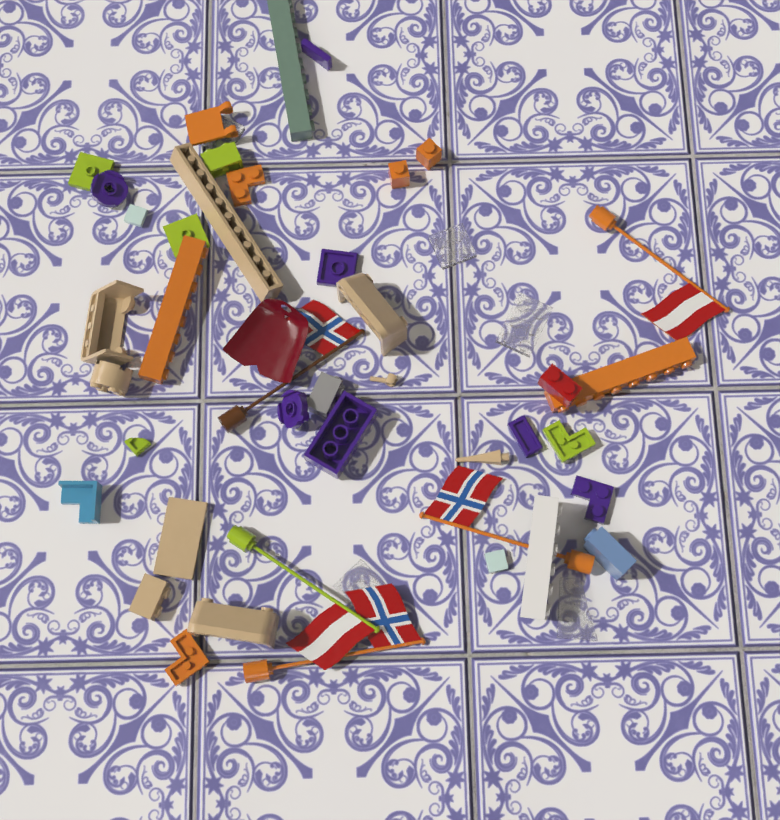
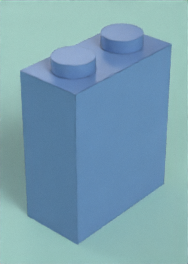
M602 526L598 530L593 528L583 539L585 544L582 547L589 554L594 555L595 560L615 580L624 575L637 561Z

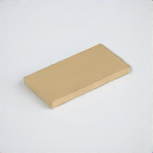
M174 497L168 498L153 571L154 575L193 580L208 507L207 502Z

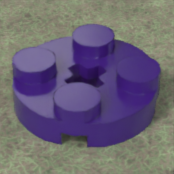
M107 170L100 174L98 173L93 178L90 187L92 199L104 207L116 208L126 199L128 185H126L123 176L118 172ZM111 185L114 192L108 193L104 187Z
M298 390L285 391L281 396L283 397L282 403H278V419L281 424H285L286 428L296 429L309 420L307 395Z

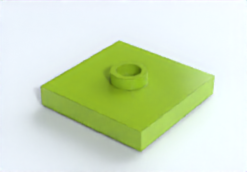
M80 152L68 185L91 192L90 187L95 175L107 170L113 171L114 160Z
M197 213L162 226L175 258H177L184 235L206 241L207 248L210 247Z

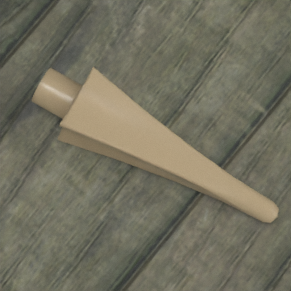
M499 449L473 456L458 457L455 461L501 465V461H509V453H501Z

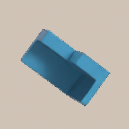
M58 481V485L62 488L61 504L80 505L79 523L100 524L103 486L98 481Z

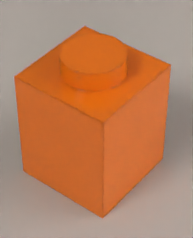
M430 137L416 148V159L428 171L441 160L442 149Z
M406 160L388 163L391 188L396 189L410 186V175Z

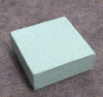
M130 204L124 217V222L142 228L148 210Z
M504 549L484 554L489 573L508 569Z

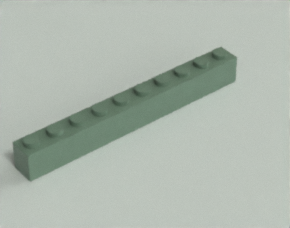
M267 0L291 141L312 139V131H315L314 121H310L309 118L312 115L311 104L307 105L306 100H309L308 89H304L303 85L307 83L305 73L301 74V69H304L302 58L298 57V54L301 53L300 44L295 41L298 38L297 27L293 28L292 24L296 23L294 12L290 13V8H293L292 0Z

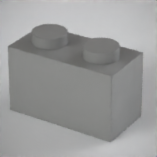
M321 371L307 400L308 411L327 418L335 406L337 398H340L344 392L343 381Z

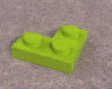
M560 420L542 430L561 463L566 462L596 444L586 427L569 436Z

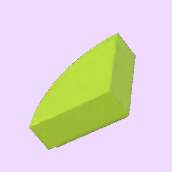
M129 438L124 441L136 457L152 445L144 438Z

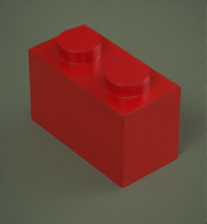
M553 363L540 376L538 381L540 387L566 408L572 404L582 390L581 386Z

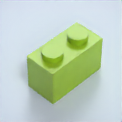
M235 142L224 143L220 147L207 149L200 154L203 163L214 179L226 175V172L244 168Z

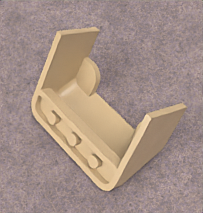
M361 272L342 278L336 283L338 301L342 303L347 299L381 341V354L383 356L407 340V321L403 316L399 317L372 284L373 280L368 274Z
M115 280L92 293L81 350V361L95 364L97 360L117 365L133 361V356L127 355L125 348L120 347L125 314L133 310L135 307L134 297L143 293V288Z
M201 598V601L196 602L187 632L195 637L206 635L263 644L270 649H274L280 617L273 613L272 608L261 607V610L223 605L213 603L214 600L209 598Z

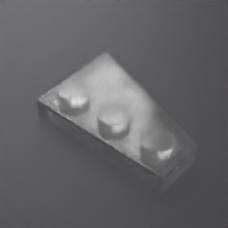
M560 577L557 638L598 641L581 579Z

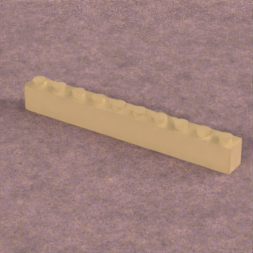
M191 143L174 146L170 162L259 300L262 302L265 299L277 298L284 285Z

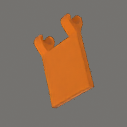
M230 101L223 102L221 105L184 115L189 141L192 146L223 138L238 137L235 125H230L225 129L223 126L221 114L233 113Z

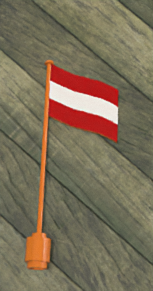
M597 205L590 213L591 221L601 229L606 231L607 229L612 230L614 228L688 283L672 292L652 309L641 313L643 317L675 341L691 335L712 317L723 311L724 313L730 311L729 306H724L616 226L617 221L615 219L617 216L605 207Z

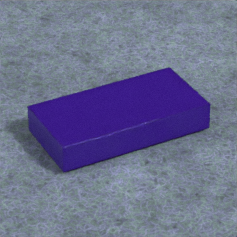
M304 38L301 41V49L304 54L327 71L332 68L331 56L308 39Z
M525 415L507 424L526 458L543 449Z

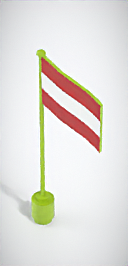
M234 525L228 532L227 539H229V542L246 553L248 550L252 551L255 549L335 603L319 614L299 635L285 643L323 670H327L337 664L358 642L372 632L378 633L380 631L379 625L376 627L257 547L256 536L242 526Z

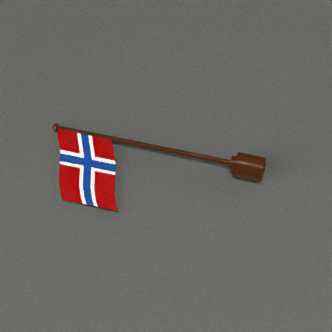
M314 299L297 311L306 317L309 325L304 344L323 356L295 374L291 382L360 335H365V330H359L345 322L326 305ZM289 383L280 384L246 408L235 405L217 417L227 433L231 432L247 421L248 410Z

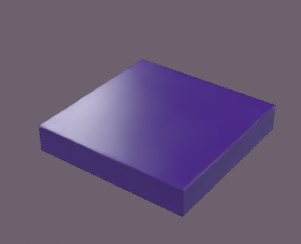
M322 249L317 285L336 287V283L342 278L355 275L358 253Z

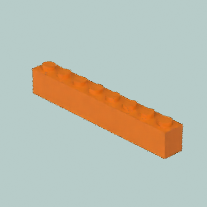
M186 235L183 237L138 373L140 379L162 385L163 381L167 380L170 370L167 368L169 362L172 363L174 360L175 352L173 350L175 345L179 344L181 338L179 331L181 327L184 328L187 319L185 313L186 310H190L192 304L191 294L196 292L198 285L196 279L197 276H201L203 271V265L201 264L203 258L206 259L209 248H207L206 241Z
M688 337L571 378L582 387V390L569 407L574 405L580 407L585 405L588 400L594 399L596 401L605 397V394L610 392L611 394H616L622 391L624 387L629 386V388H633L639 385L641 381L646 380L649 382L656 379L657 375L663 373L664 375H669L677 368L685 369L692 366L696 355ZM544 391L552 413H563L569 410V407H564L548 392Z

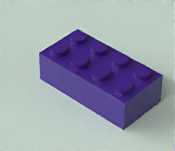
M344 390L304 453L305 461L332 477L339 479L377 418L378 410Z

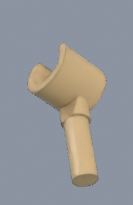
M389 373L387 378L370 376V381L382 382L389 387H394L398 380L397 376Z

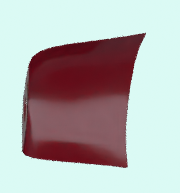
M265 299L252 311L222 350L243 366L257 365L259 374L282 383H291L308 334V321L305 316L288 303L277 299ZM281 305L287 306L291 312L284 310ZM285 315L290 317V320H286Z

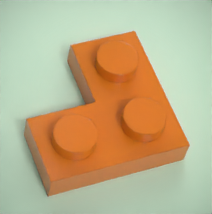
M261 164L226 172L234 207L251 204L248 187L265 184Z
M187 629L170 640L181 658L164 669L176 687L210 663L193 636L187 632Z

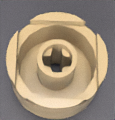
M96 360L89 382L90 387L105 393L108 390L113 392L114 395L125 397L133 370L129 368L122 370L120 365Z

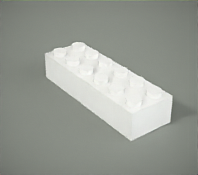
M535 495L520 617L545 620V616L549 617L551 604H547V598L552 596L553 584H550L549 581L550 576H554L555 563H552V556L557 555L558 543H554L555 536L559 535L560 523L556 522L557 516H561L563 503H559L558 497Z

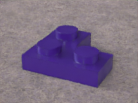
M576 475L570 495L588 500L589 503L584 519L603 525L614 487Z

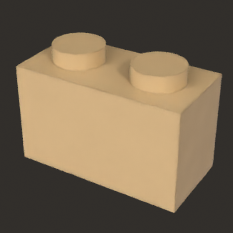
M145 573L128 611L155 621V618H159L163 607L161 605L163 600L167 599L170 594V584Z

